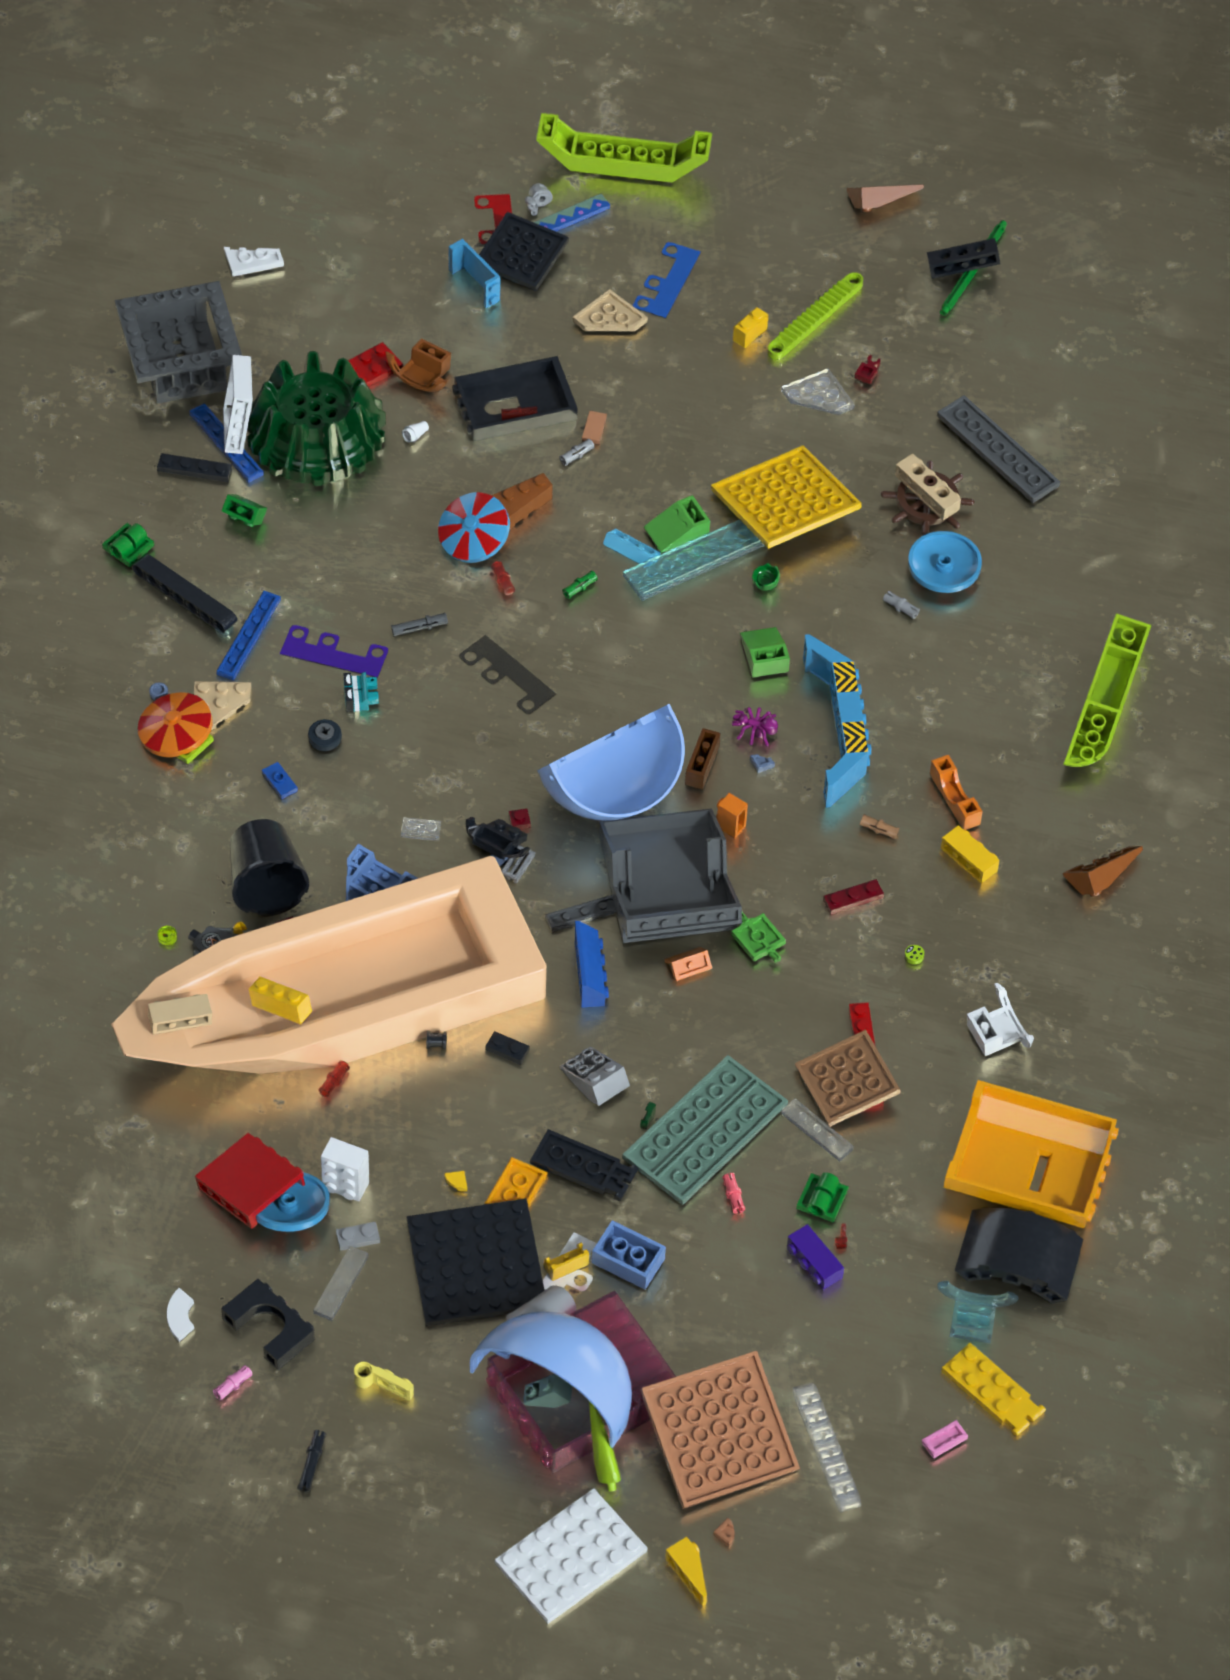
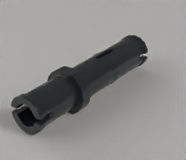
M320 1430L313 1431L310 1446H308L306 1451L307 1457L297 1486V1489L302 1491L304 1486V1492H310L318 1460L323 1452L322 1447L326 1437L324 1431L321 1432L320 1436Z

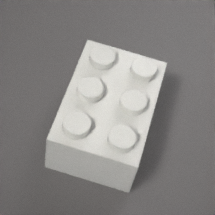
M332 1137L330 1138L321 1155L322 1182L330 1193L340 1194L348 1200L360 1201L369 1184L367 1150Z

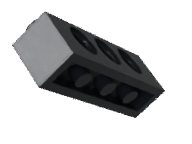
M995 238L927 252L932 279L1001 264Z

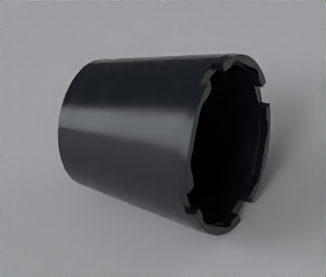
M257 819L249 821L235 830L230 839L232 897L238 908L246 913H249V911L258 913V916H273L287 912L301 902L302 896L308 892L309 878L285 828L274 820Z

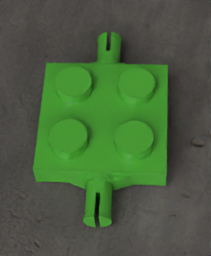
M742 911V924L732 930L731 933L753 962L767 955L775 963L780 961L781 956L775 950L785 945L786 939L764 913L755 918L748 919Z

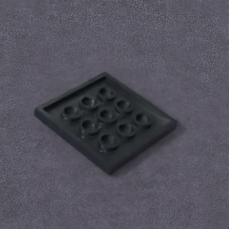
M507 212L479 253V256L499 276L537 291L569 242V237Z

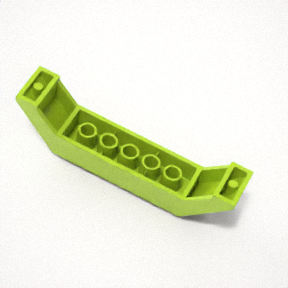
M541 113L536 141L570 171L674 182L708 161L712 133L695 131L694 135L679 143L575 132L561 121L558 115Z

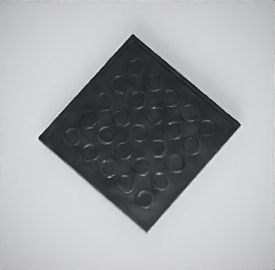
M527 1198L406 1216L425 1326L509 1314L545 1291Z

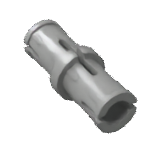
M587 439L579 445L572 446L571 450L559 456V459L566 466L576 459H581L585 453L594 449V444L592 440ZM582 449L580 452L576 453L575 455H572L573 453H575V452H577L578 450Z
M887 591L883 597L884 602L895 607L898 612L901 611L907 614L912 619H915L919 614V608L907 602V599L900 598L891 591Z

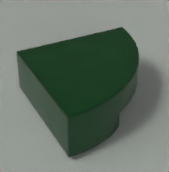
M648 1102L645 1108L647 1113L640 1123V1127L646 1130L656 1113V1104Z

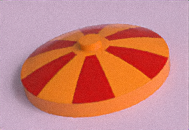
M185 692L171 693L156 699L143 711L138 722V735L143 746L157 756L177 757L182 754L185 755L198 748L209 736L213 726L212 713L207 703L197 695Z

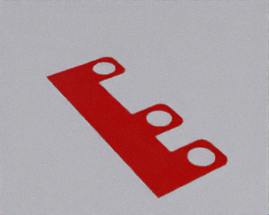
M510 194L479 195L474 197L477 209L493 208L495 229L507 212L512 213ZM486 198L489 203L486 206H481L478 204V200ZM495 230L480 231L478 233L479 242L486 244L487 241L482 239V235L485 233L493 234Z

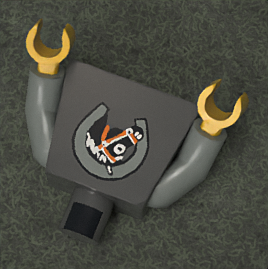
M240 921L230 928L208 926L202 933L193 929L188 936V939L193 942V956L221 940L243 934L242 931L247 930V927Z

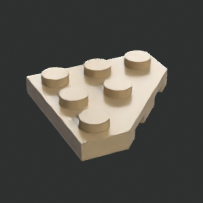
M610 289L573 316V322L585 331H636L647 323L648 319L647 316Z
M195 681L194 695L202 698L212 713V730L216 728L219 722L227 720L235 714L236 710L242 705L246 706L250 703L251 682Z

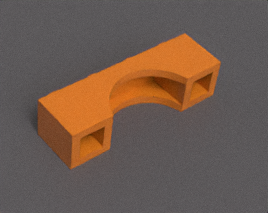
M946 755L931 760L930 776L960 826L967 830L980 825L983 811L974 797L969 798L963 791L959 782L957 768L950 756Z

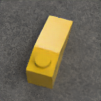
M686 1536L666 1549L665 1560L703 1607L706 1605L707 1592L700 1560V1551L696 1543L691 1542Z

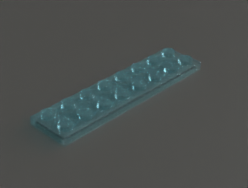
M739 519L623 571V577L641 601L765 545Z

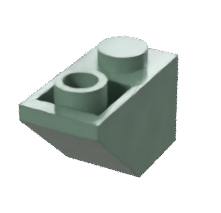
M552 1374L525 1385L523 1404L526 1406L549 1408L560 1407L571 1402L572 1385L556 1374Z

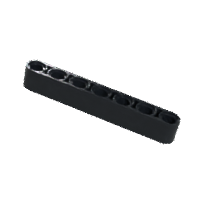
M145 554L132 565L136 575L217 631L224 633L237 622L238 619L233 611L151 555Z

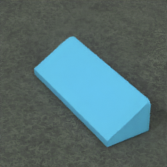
M618 529L607 532L603 542L605 546L646 568H649L661 554L656 549Z

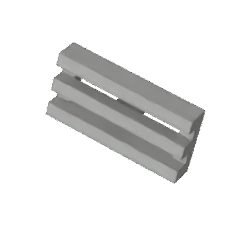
M518 845V849H520V850L523 849V848H525V847H522V846ZM529 850L525 856L519 857L512 870L507 872L516 859L509 858L501 870L503 875L507 877V880L512 879L517 884L535 857V852ZM527 856L526 860L524 861L516 875H514L519 866L521 865V863L523 862V860L525 859V857Z

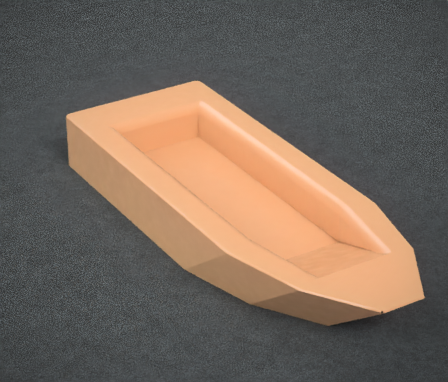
M488 856L221 940L156 977L111 1025L123 1055L128 1057L192 1067L258 1074L332 1067L427 1037V1031L441 1033L542 1000L546 997L547 966L497 860L493 856ZM261 976L308 994L312 1012L301 1024L252 1006L248 989ZM196 994L208 995L212 1010L211 1025L153 1035L148 1017V1004L156 1001L173 1000L174 998L191 997Z

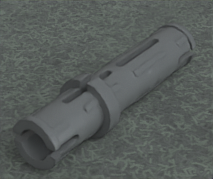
M444 612L433 616L425 615V618L391 625V629L395 637L423 629L431 630L432 627L448 624V620Z

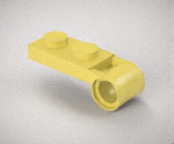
M359 1362L354 1367V1382L360 1388H368L372 1383H375L408 1401L414 1395V1385L408 1379L400 1378L388 1369H382L367 1362Z

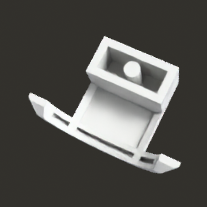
M994 983L1001 1008L988 1013L984 1006L968 1013L967 1027L984 1056L1017 1042H1021L1027 1048L1031 1047L1034 1039L1033 1035L1027 1034L1017 1019L1005 988L998 983Z

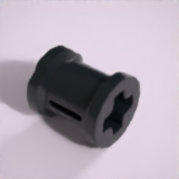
M427 1031L426 1048L443 1047V1049H446L447 1031L443 1033Z

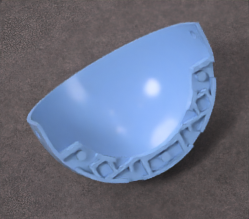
M670 704L537 771L550 796L566 810L593 820L624 819L655 806L674 787L681 773L685 755L682 730Z
M543 1311L522 1314L503 1322L493 1329L473 1352L470 1358V1373L472 1374L484 1356L491 1351L505 1359L510 1358L512 1354L520 1356L561 1377L583 1394L602 1415L609 1428L611 1448L615 1446L625 1430L629 1419L632 1398L628 1369L614 1344L601 1331L586 1321L558 1312Z

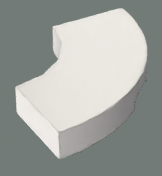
M180 1288L172 1295L167 1308L168 1326L178 1342L194 1329V1325L188 1317L189 1309L194 1304V1300Z

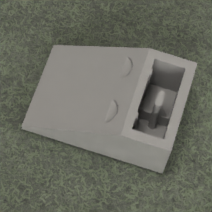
M591 1046L559 1066L584 1096L598 1106L630 1086L624 1067Z

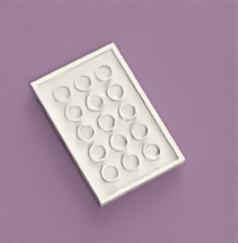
M593 1488L497 1557L495 1564L549 1624L645 1554L647 1547Z

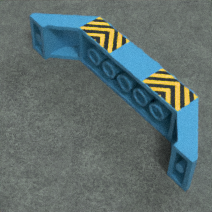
M807 634L805 635L803 649L805 672L812 673L830 686L841 757L830 770L825 772L823 794L825 807L827 808L836 803L866 775L867 767L870 766L871 744H867L869 731L864 726L866 725V714L862 713V710H864V700L860 699L862 689L861 684L857 682L859 680V670L855 669L854 661Z

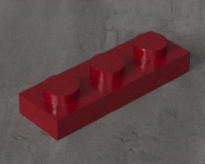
M877 879L824 895L823 901L830 915L882 899L884 898V892Z

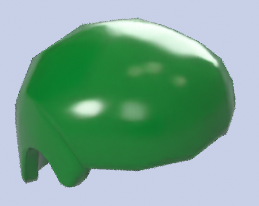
M769 563L758 566L752 574V581L755 587L762 591L773 590L780 580L778 567L771 566Z

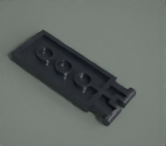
M549 1129L530 1159V1164L598 1193H610L614 1195L617 1201L622 1200L629 1187L628 1184L632 1182L638 1171V1167L635 1165L628 1167L621 1164L620 1159Z

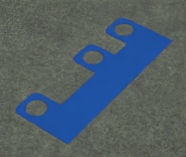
M667 242L662 250V254L676 258V261L666 279L655 275L647 277L644 286L659 291L656 298L652 299L639 295L634 301L633 307L666 318L701 252ZM668 246H675L677 252L669 254L666 248ZM650 279H658L660 284L652 287L649 285ZM640 299H646L649 305L647 307H640L637 302Z

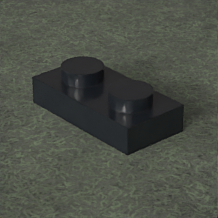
M494 1031L485 1046V1050L521 1065L530 1050V1046Z

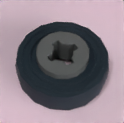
M323 719L314 722L309 727L308 739L313 748L320 751H330L340 744L342 732L336 722Z

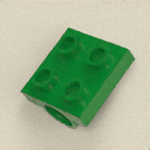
M126 523L102 543V549L128 567L154 547V541L147 537L145 529L138 523L133 525Z
M824 1172L820 1176L811 1173L796 1209L835 1222L849 1186L840 1184L839 1179L831 1173Z

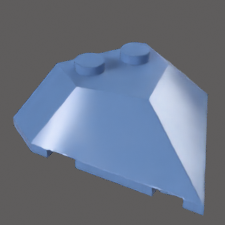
M358 844L347 858L346 901L418 878L407 871L403 875L377 861L374 852Z

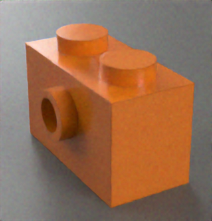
M728 793L725 798L722 797L717 803L718 811L716 818L722 831L736 838L746 827L748 804Z

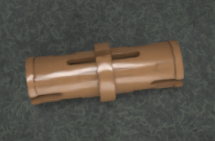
M866 814L862 816L860 826L874 830L876 834L881 833L893 839H896L900 829L885 823L882 819L877 820Z

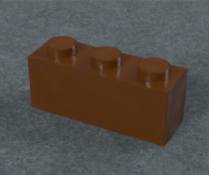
M702 728L686 769L685 785L703 790L720 747L721 733Z

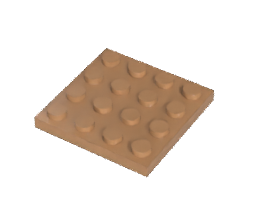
M866 1030L795 1063L797 1071L829 1127L901 1093L900 1088Z

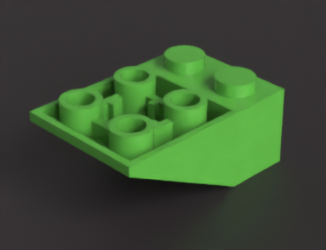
M692 495L675 502L646 524L644 529L660 553L709 535L710 519Z
M776 627L740 632L752 678L789 672L790 657L788 650Z

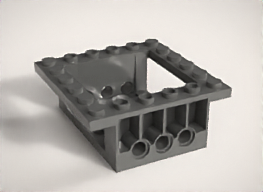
M220 281L115 300L116 310L137 383L151 381L157 404L227 390L226 367L231 366L233 355L242 356ZM207 301L222 349L216 350L207 321ZM174 341H180L181 343H179V344H174L173 342H174ZM184 354L185 356L178 357L177 355Z

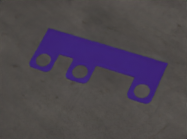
M293 625L290 627L280 652L283 655L357 673L366 672V675L378 677L388 653V648L372 644L366 657L337 651L335 649L339 636L327 632L320 635L317 645L305 643L309 629ZM295 629H302L304 635L301 638H295L292 632ZM331 636L335 641L332 645H325L323 638ZM374 648H381L384 653L381 657H374L371 652Z

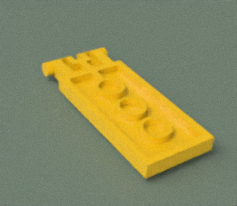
M971 1343L965 1346L942 1367L941 1372L999 1423L1003 1424L1005 1422L1012 1428V1434L1016 1437L1030 1425L1028 1420L1034 1422L1046 1411L1043 1405L1037 1406L1030 1400L1031 1395Z

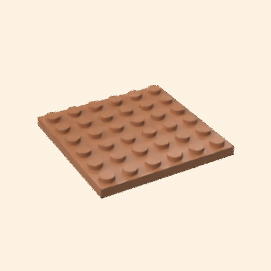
M757 1351L640 1389L683 1509L800 1469Z

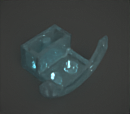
M949 1281L937 1283L941 1293L955 1300L949 1337L990 1343L996 1307L1009 1306L1018 1300V1296L1013 1292L1001 1295H983L958 1289Z

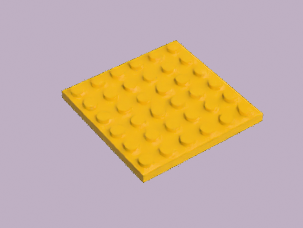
M803 445L711 484V491L768 549L861 509V502Z

